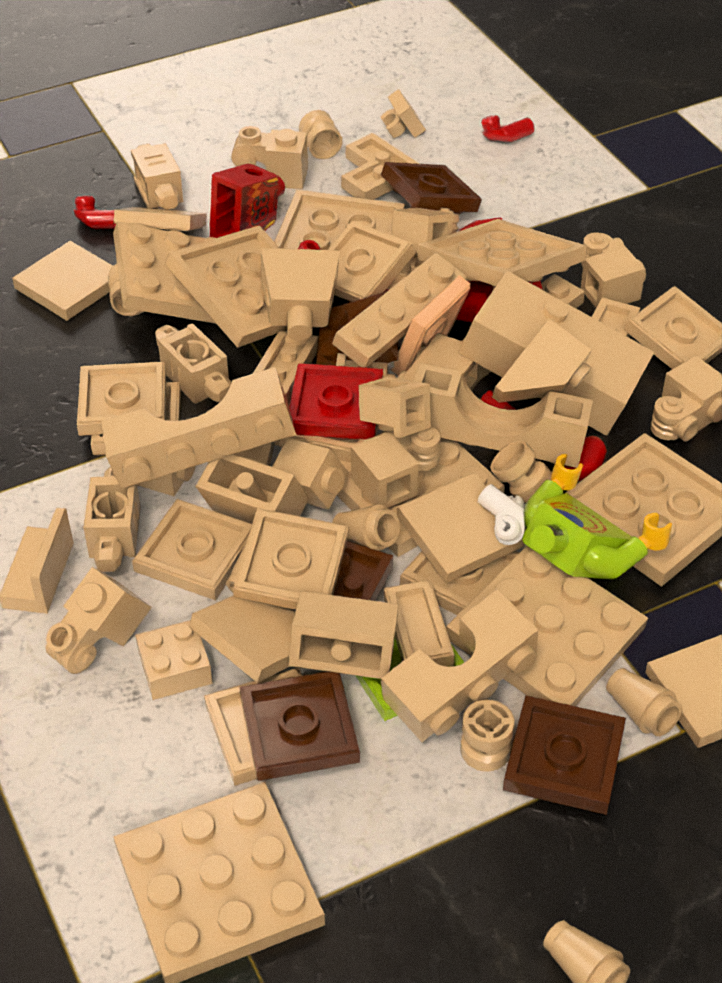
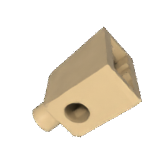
M261 248V284L269 322L274 326H287V334L291 339L296 341L307 340L312 336V327H325L328 325L337 285L339 250Z

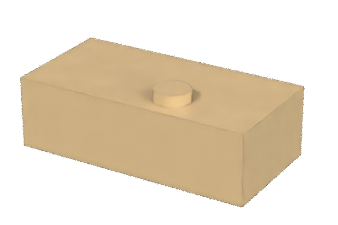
M506 271L474 318L459 350V354L503 378L550 318L592 349L586 361V364L591 367L590 371L576 389L568 385L562 393L593 400L588 426L607 436L627 404L654 351L513 273Z

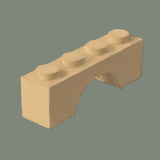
M419 362L413 381L430 384V425L439 431L440 438L499 451L514 441L523 440L534 451L535 459L555 464L559 455L567 454L565 465L578 467L593 400L549 390L538 403L530 407L518 410L500 409L476 397L469 389L463 372Z
M276 367L232 380L227 394L214 408L191 419L180 421L163 420L152 415L146 408H142L101 421L106 458L121 489L296 435L288 401Z

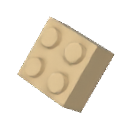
M191 620L135 635L139 657L152 700L213 684L211 667L201 636L189 627Z

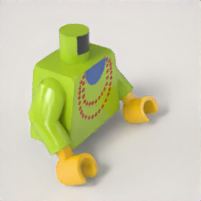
M561 454L557 457L551 474V480H545L524 507L525 527L527 529L522 538L523 543L573 577L617 578L648 555L647 549L654 551L665 549L668 546L672 523L658 528L660 515L658 513H651L644 518L641 536L639 538L632 537L568 493L563 494V490H572L576 487L583 468L582 463L573 470L564 468L567 454Z

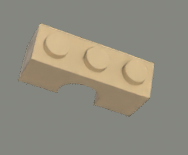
M498 589L459 618V640L472 653L468 661L453 667L442 666L431 660L419 648L381 678L383 700L421 742L434 733L439 736L447 732L457 722L461 711L473 702L488 699L498 688L500 680L511 672L514 674L521 673L536 658L538 629Z

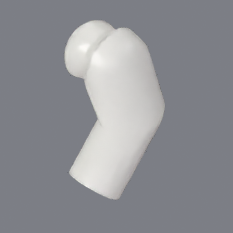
M488 485L479 495L478 503L495 515L494 533L498 541L504 545L516 544L524 536L525 511L519 504L494 485Z

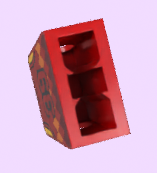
M248 163L213 173L209 237L219 238L259 225L264 231L271 227L276 220L278 197L285 192V184L282 178L270 171Z

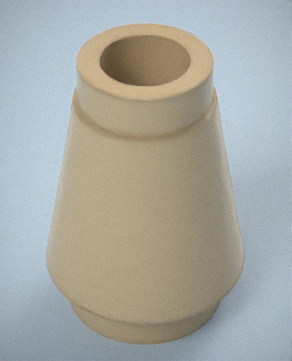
M381 504L340 512L335 515L332 523L349 526L347 541L378 551L393 545L400 533L398 516L394 511Z
M625 668L615 671L607 682V692L613 696L615 701L643 733H652L658 737L663 736L678 722L682 713V705L676 700V694L673 691Z
M564 920L556 923L547 933L543 942L544 948L551 953V956L573 983L627 982L630 967L623 962V954L620 951L571 926Z

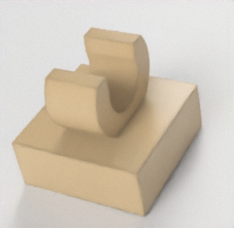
M399 89L388 96L394 109L386 111L380 118L393 138L400 136L406 127L414 138L426 131L415 110Z

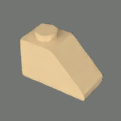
M549 318L495 386L492 398L500 403L541 398L549 390L562 393L568 385L576 389L591 369L586 364V361L592 349Z

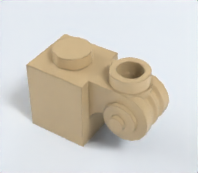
M243 127L239 131L232 150V162L236 167L247 163L256 165L257 161L261 162L266 166L267 171L282 178L285 188L303 190L308 171L307 132L281 129L271 130L270 133H261L257 127Z
M423 208L393 210L392 236L413 243L416 254H418V244L457 232L459 228L457 226L459 214L450 211L449 208H441L439 211Z
M590 233L586 235L583 245H586V260L581 262L583 272L580 289L585 291V295L597 308L602 297L625 304L641 300L643 282L646 279V269L643 263L634 257L618 237L612 239L604 233Z
M694 356L666 373L662 397L658 398L655 402L650 427L651 432L656 437L664 440L681 438L683 441H689L705 426L722 420V374L699 357Z
M431 426L429 429L401 438L395 437L391 431H387L352 446L351 479L373 505L381 504L390 508L417 496L419 471L432 470L439 463V431Z
M91 567L63 607L68 610L67 614L60 623L53 625L49 629L46 636V653L60 665H63L71 674L80 673L87 669L94 661L97 649L93 645L99 639L106 637L124 647L152 607L120 582Z

